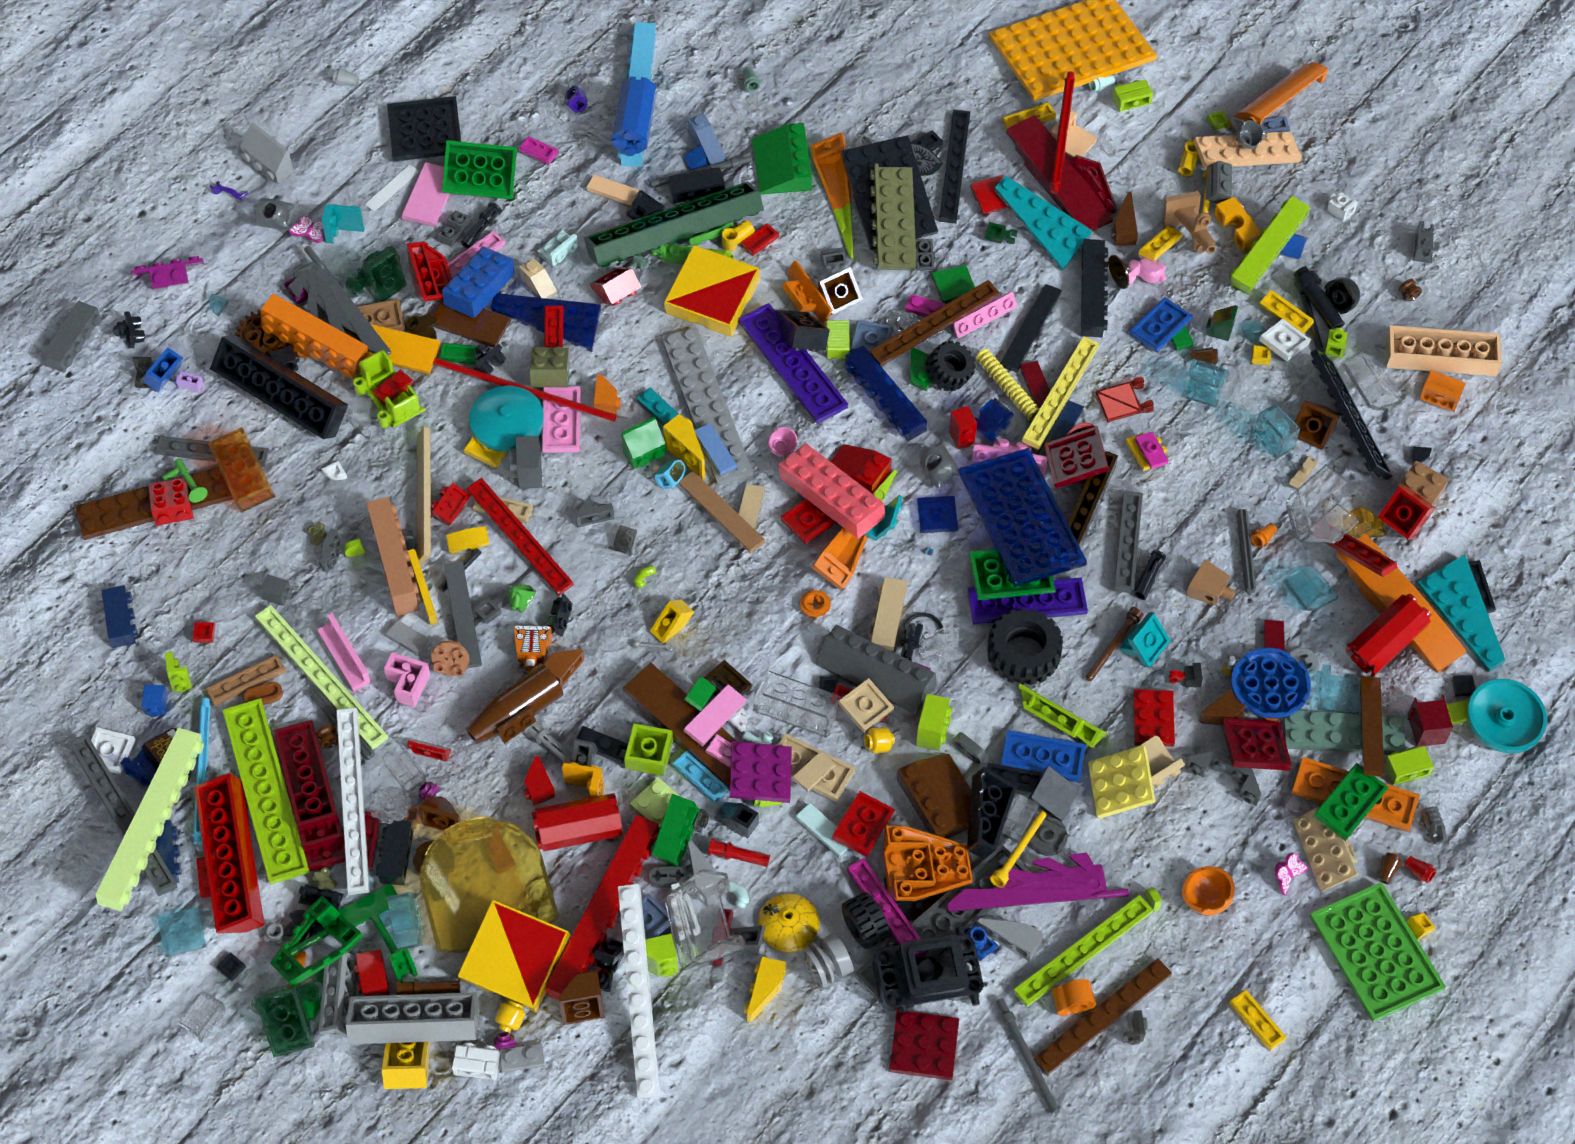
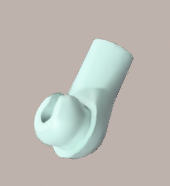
M746 732L742 740L748 743L771 745L773 736L771 733L765 732L761 737H755L751 733Z
M730 881L728 891L736 895V906L745 908L746 904L749 903L747 890Z

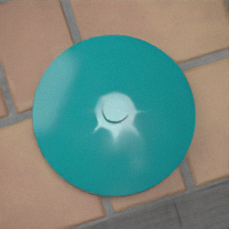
M500 386L486 391L477 398L470 410L469 423L473 436L483 446L495 451L508 452L510 448H516V437L539 436L544 425V413L538 398L528 390L516 386Z
M1493 679L1487 681L1473 692L1467 704V721L1473 734L1484 745L1498 752L1514 754L1531 749L1540 741L1547 727L1546 709L1539 696L1528 686L1515 680Z

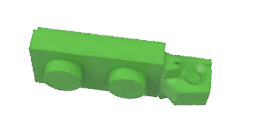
M728 222L723 227L711 228L706 233L699 232L694 234L693 237L685 239V241L690 245L697 246L702 244L703 241L717 239L725 229L734 228L733 222Z
M665 244L659 249L652 250V255L664 259L665 262L684 265L693 247Z

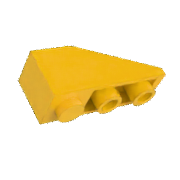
M762 957L761 962L756 964L754 975L757 978L755 982L751 983L749 994L752 995L751 1001L746 1002L744 1014H747V1022H752L782 989L786 973L785 961Z

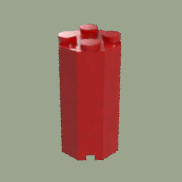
M1402 594L1345 649L1347 654L1351 651V660L1364 673L1372 672L1371 677H1375L1431 623L1429 618L1431 616L1430 611L1418 605L1416 598L1412 594Z
M615 793L536 808L535 812H531L538 850L542 849L545 852L623 836Z

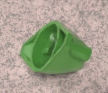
M525 584L508 586L507 595L512 611H516L519 608V612L523 613L534 599L536 590L532 586Z

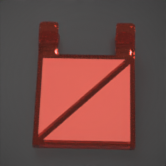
M1140 376L1130 382L1095 391L1107 422L1154 411L1152 400H1148L1140 405L1134 389L1144 388L1143 377Z

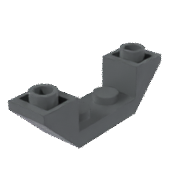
M1217 750L1189 756L1185 768L1190 773L1204 777L1209 766H1212L1216 771L1226 773L1235 781L1243 782L1239 797L1246 803L1257 806L1261 797V791L1253 769L1232 767L1230 757Z

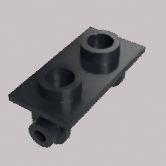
M562 594V597H557L553 601L550 613L556 616H549L546 625L551 627L552 634L558 632L561 637H563L567 628L568 618L573 605L565 594Z
M305 884V886H300L299 894L301 896L298 903L312 906L323 896L338 911L344 894L327 889L321 890L318 887Z

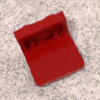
M184 478L149 485L151 511L156 526L194 519L189 500L188 484Z

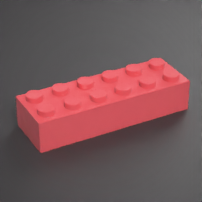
M807 443L778 464L780 479L857 539L885 518L884 503Z

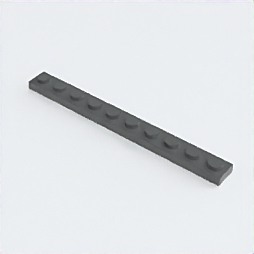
M84 734L69 741L68 744L124 838L135 816L134 811L89 736ZM155 848L154 852L148 855V863L143 872L159 897L176 889L177 883Z

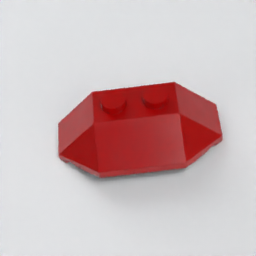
M425 241L407 243L409 269L418 299L422 301L442 299V290L452 280L446 257L430 247Z

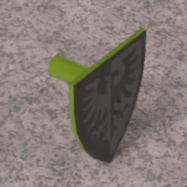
M910 142L920 175L929 176L937 172L943 164L937 155L924 145Z

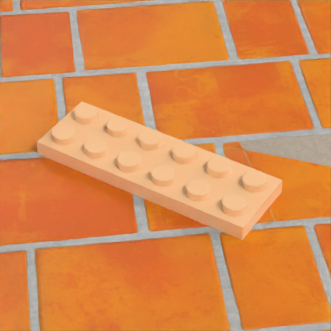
M1291 131L1266 133L1267 138L1253 150L1242 148L1236 141L1235 135L1195 137L1193 141L1203 168H1207L1217 161L1226 162L1235 167L1299 163L1302 159Z

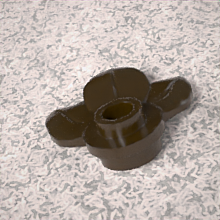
M425 314L421 317L411 316L406 321V329L410 334L436 339L437 333L432 326L436 323L437 319L430 314Z

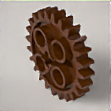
M258 309L257 314L251 312V317L245 315V321H239L241 326H236L237 332H235V335L270 357L271 351L290 346L288 342H282L277 336L272 333L268 334L261 328L260 309Z

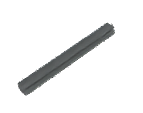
M1239 509L1237 521L1245 592L1254 593L1256 584L1248 511L1246 509Z
M314 688L309 692L310 697L338 728L337 709L318 688ZM359 735L360 753L366 760H370L375 756V753Z

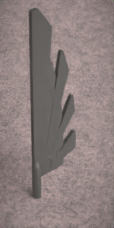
M306 246L304 251L311 258L312 262L293 273L296 279L289 285L292 293L296 298H299L304 288L308 293L307 310L313 316L318 318V304L327 313L331 326L345 333L342 327L344 326L357 334L361 342L368 346L369 352L377 353L380 350H384L387 355H390L391 350L312 248Z

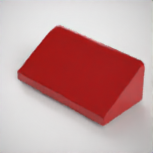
M416 739L408 740L407 742L410 753L446 762L451 753V748Z

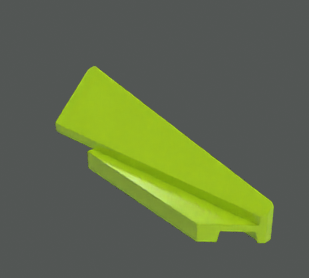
M1019 684L1023 697V707L1034 715L1074 738L1078 736L1092 748L1106 736L1107 732L1029 687Z

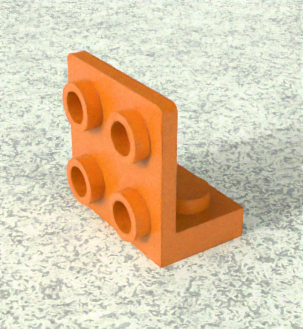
M1430 371L1419 400L1455 412L1466 383L1447 375Z

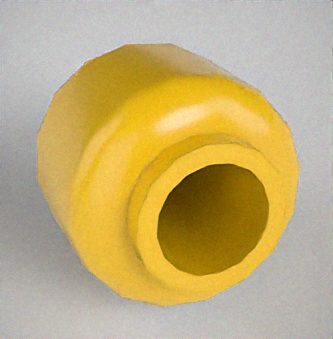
M887 727L871 728L864 735L865 748L873 754L889 752L895 743L894 734Z
M510 1000L507 1003H501L495 1016L496 1023L500 1024L498 1028L510 1033L511 1029L519 1030L526 1014L523 1010L524 1006Z

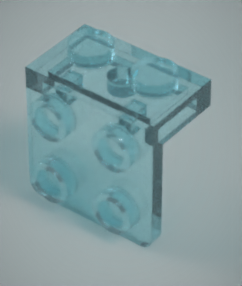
M1323 664L1321 671H1317L1316 683H1319L1315 692V700H1318L1317 710L1356 714L1358 708V679L1331 675V665Z

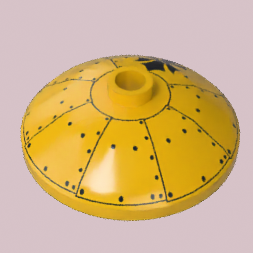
M784 893L776 895L769 899L759 912L758 926L765 927L762 939L770 947L779 951L794 952L801 950L812 943L819 931L820 921L817 909L807 898L798 894ZM786 915H791L792 918H791V919H787L785 916H786Z

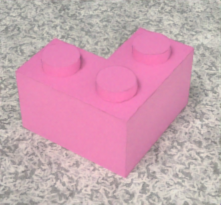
M391 652L384 667L386 679L397 683L394 690L397 702L416 707L430 677L428 663Z

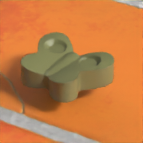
M317 522L315 526L310 525L307 528V532L313 536L311 544L318 546L322 538L327 536V532L324 531L325 525L321 522Z
M326 867L322 868L320 872H315L312 876V879L317 882V887L321 890L324 888L334 890L338 884L336 880L329 877L330 870Z

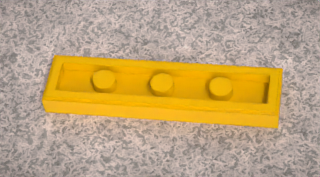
M414 549L408 550L410 563L430 625L437 623V616L416 551Z

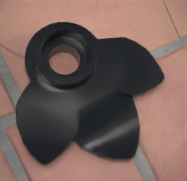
M298 909L289 913L292 921L284 929L283 933L285 936L292 937L294 935L292 931L295 926H300L305 919L303 917L306 912L305 910ZM316 921L301 937L299 943L317 934L323 926Z

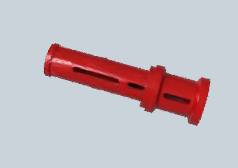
M715 838L711 839L708 856L716 855L724 857V860L732 858L768 868L771 855L735 847L732 842L723 843L716 841Z

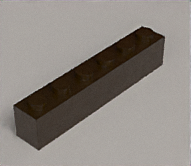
M1105 451L1110 471L1087 479L1062 535L1060 550L1078 556L1116 468L1118 455Z

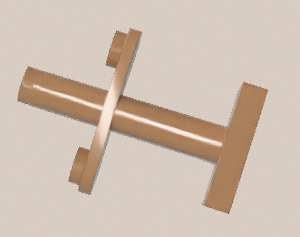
M1199 191L1164 197L1162 219L1164 229L1167 226L1183 225L1192 235V244L1195 251L1199 253L1206 251L1208 254L1214 253L1216 251V242L1206 229L1211 222V216L1206 212L1199 214L1201 197Z

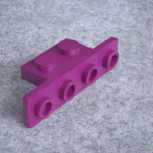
M199 256L189 257L188 261L181 262V259L171 260V264L163 265V262L152 264L153 267L145 268V265L134 267L135 270H131V275L150 274L152 289L187 284L189 280L186 267L204 264V259L199 258Z

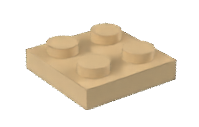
M869 678L838 702L863 733L895 708Z

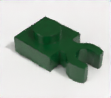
M989 222L984 240L1002 244L1003 240H1006L1009 244H1015V238L1011 236L1017 237L1018 231L1014 229L1006 230L1005 225Z

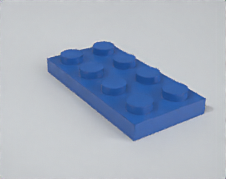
M1007 730L1001 765L1036 772H1043L1045 767L1050 766L1068 781L1080 783L1086 744Z

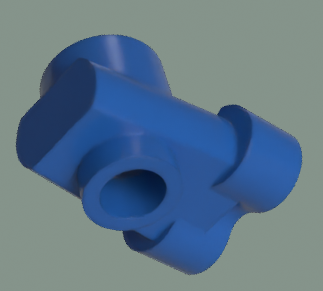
M974 925L965 933L972 938L973 936L978 938V941L974 939L979 961H982L999 947L993 939L990 940L987 937L986 931L981 927Z

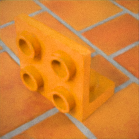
M574 762L563 763L562 770L565 784L587 787V790H589L588 798L603 795L605 784L601 768L594 765L581 766Z

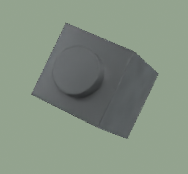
M267 574L260 588V593L263 600L284 606L286 601L291 598L292 589L288 580Z

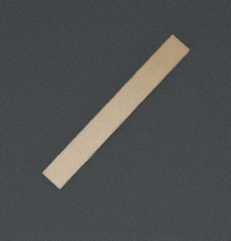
M423 427L417 435V557L421 565L425 564L431 556L430 428Z

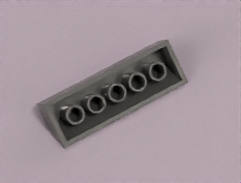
M837 624L825 638L817 661V666L857 686L869 678L889 702L915 715L924 705L926 695L931 694L937 686L935 672Z

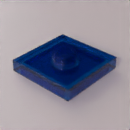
M955 496L917 498L920 533L958 531Z

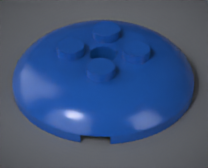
M1260 648L1248 652L1236 663L1231 676L1233 693L1241 704L1244 703L1246 705V710L1257 716L1270 719L1290 716L1304 706L1311 690L1309 673L1301 661L1298 662L1290 656V653L1275 648Z

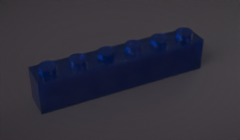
M864 345L845 355L844 367L846 371L855 377L856 383L865 389L867 396L876 402L877 408L886 414L888 421L896 426L898 433L902 437L904 436L909 442L926 432L927 420Z

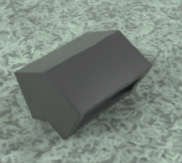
M843 247L822 250V265L846 263Z

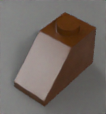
M1229 689L1201 712L1199 722L1201 724L1221 725L1223 718L1243 719L1246 705L1244 703L1241 704L1236 695Z

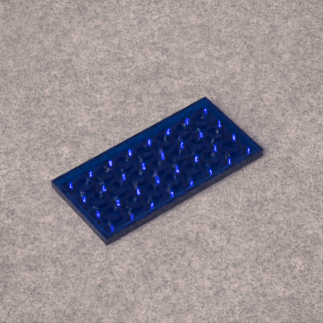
M1029 448L958 468L961 480L1014 587L1087 565V560Z

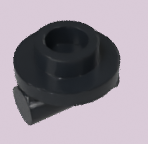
M603 968L598 971L600 989H603L605 992H611L613 970Z

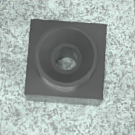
M539 436L516 437V448L509 449L511 479L518 478L520 489L542 488V461Z

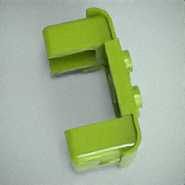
M380 350L359 362L361 373L357 374V378L353 380L355 393L357 395L367 393L379 410L377 417L381 428L389 426L395 428L426 411L419 404L418 395L410 385L407 386V390L393 401L387 396L385 398L386 406L374 396L373 390L396 373L393 369L392 360L384 350Z

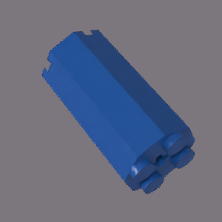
M631 76L624 80L621 85L612 133V145L627 156L639 154L648 147L657 92L656 85L645 77L637 80L636 77Z

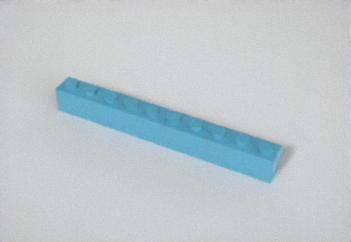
M635 22L634 29H631V39H633V42H630L629 51L632 54L628 55V65H630V68H627L626 77L634 76L637 80L645 77L651 81L656 26L655 23ZM618 149L617 158L621 159V166L642 167L644 151L634 156H627Z

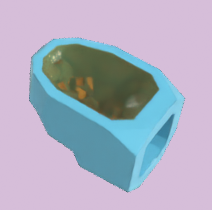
M671 460L655 474V481L660 487L670 489L680 482L685 473V465L682 460Z

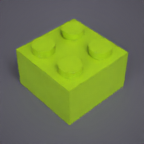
M931 694L926 695L918 725L916 746L939 751L941 744L945 745L953 708L949 706V698Z
M633 724L624 758L625 768L627 770L665 776L673 745V731Z

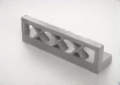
M348 952L324 968L318 1031L323 1035L337 1033L347 1038L346 1020L350 997H354L356 974L354 963L357 962V958ZM342 1020L344 1023V1029L341 1028Z

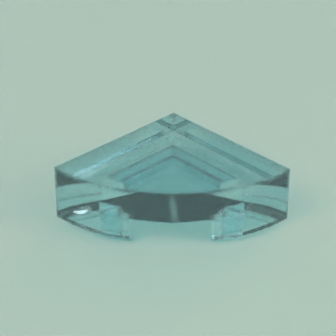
M212 293L210 296V307L214 314L220 316L228 305V300Z

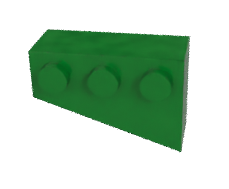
M675 794L671 795L657 841L654 842L652 847V855L656 860L679 867L688 842H690L702 814L694 801Z

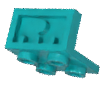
M325 204L321 222L326 243H334V238L338 236V230L364 232L365 226L360 207Z
M898 495L889 504L884 505L885 518L866 532L865 536L877 541L882 536L884 537L889 530H893L898 522L896 517L902 509L903 504H901L903 496Z

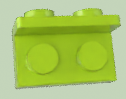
M173 651L165 652L167 674L172 691L183 692L191 689L192 683L187 667H180L179 659L174 657Z

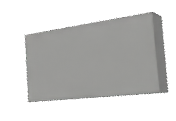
M399 620L386 633L387 638L417 656L429 643V638Z

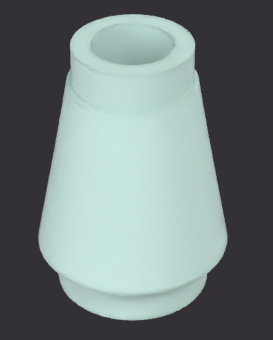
M1113 75L1097 77L1093 82L1088 83V86L1092 92L1096 91L1098 93L1113 85L1115 79Z

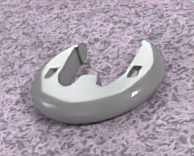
M1299 647L1288 652L1293 658L1299 656L1306 657L1304 659L1305 665H1311L1307 669L1310 678L1318 672L1320 662L1313 651Z

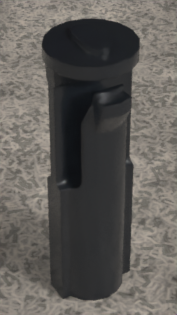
M1158 550L1151 552V558L1148 560V564L1134 589V595L1137 598L1146 600L1158 570L1166 559V555Z

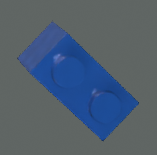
M167 347L147 370L143 382L159 393L180 368L183 357Z

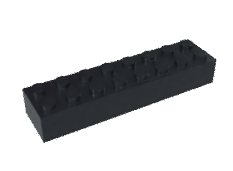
M236 335L221 337L210 370L322 439L336 437L348 407L347 403Z

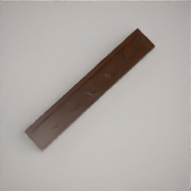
M1361 676L1363 775L1383 777L1381 678Z

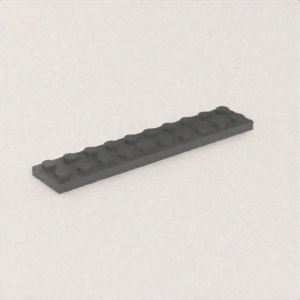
M1001 845L996 851L971 871L972 883L949 890L911 924L921 939L957 935L955 929L958 927H964V932L966 933L978 922L979 918H983L993 909L949 912L947 904L964 889H992L996 887L987 877L993 874L995 870L1001 869L1011 855V852L1005 846ZM1018 859L1012 867L1013 869L1030 872ZM895 939L890 942L894 943V946L898 945ZM949 947L928 950V953L916 959L917 965L930 956L936 959ZM879 955V960L882 963H888L886 956ZM870 959L854 973V977L880 1002L872 959ZM883 976L885 983H892V979L889 976ZM887 996V1000L889 1001L893 996Z

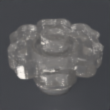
M389 786L386 790L379 789L372 795L373 801L369 803L372 817H378L380 823L391 824L394 820L401 821L404 817L408 816L411 800L409 794L402 792L400 787Z

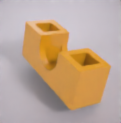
M1235 197L1216 204L1215 218L1223 228L1229 225L1239 227L1235 229L1233 241L1242 253L1250 250L1253 242L1261 238L1262 230L1256 226L1252 217L1246 213L1243 205Z

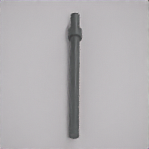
M751 155L741 158L734 157L730 158L729 161L678 174L720 167L721 170L730 167L734 169L742 164L752 162ZM669 176L651 180V187L668 184Z
M1004 998L998 999L996 1003L1003 1015L1002 1019L1005 1025H1008L1051 1113H1057L1059 1108L1015 1022L1017 1019L1014 1013L1010 1012Z

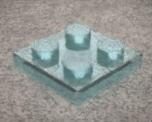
M199 907L157 917L165 957L207 947Z

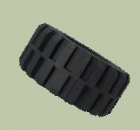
M1020 608L1019 611L1013 609L1008 612V615L1006 613L999 616V620H995L989 632L987 657L994 671L998 670V675L1001 678H1008L1007 681L1011 683L1015 681L1023 685L1024 683L1033 685L1038 680L1039 682L1045 681L1046 677H1050L1055 669L1058 668L1061 659L1063 636H1061L1060 628L1055 626L1056 622L1052 618H1047V614L1043 612L1041 614L1037 613L1035 609H1031V611L1026 610V608ZM1017 637H1028L1037 641L1043 650L1034 656H1020L1011 651L1007 643Z

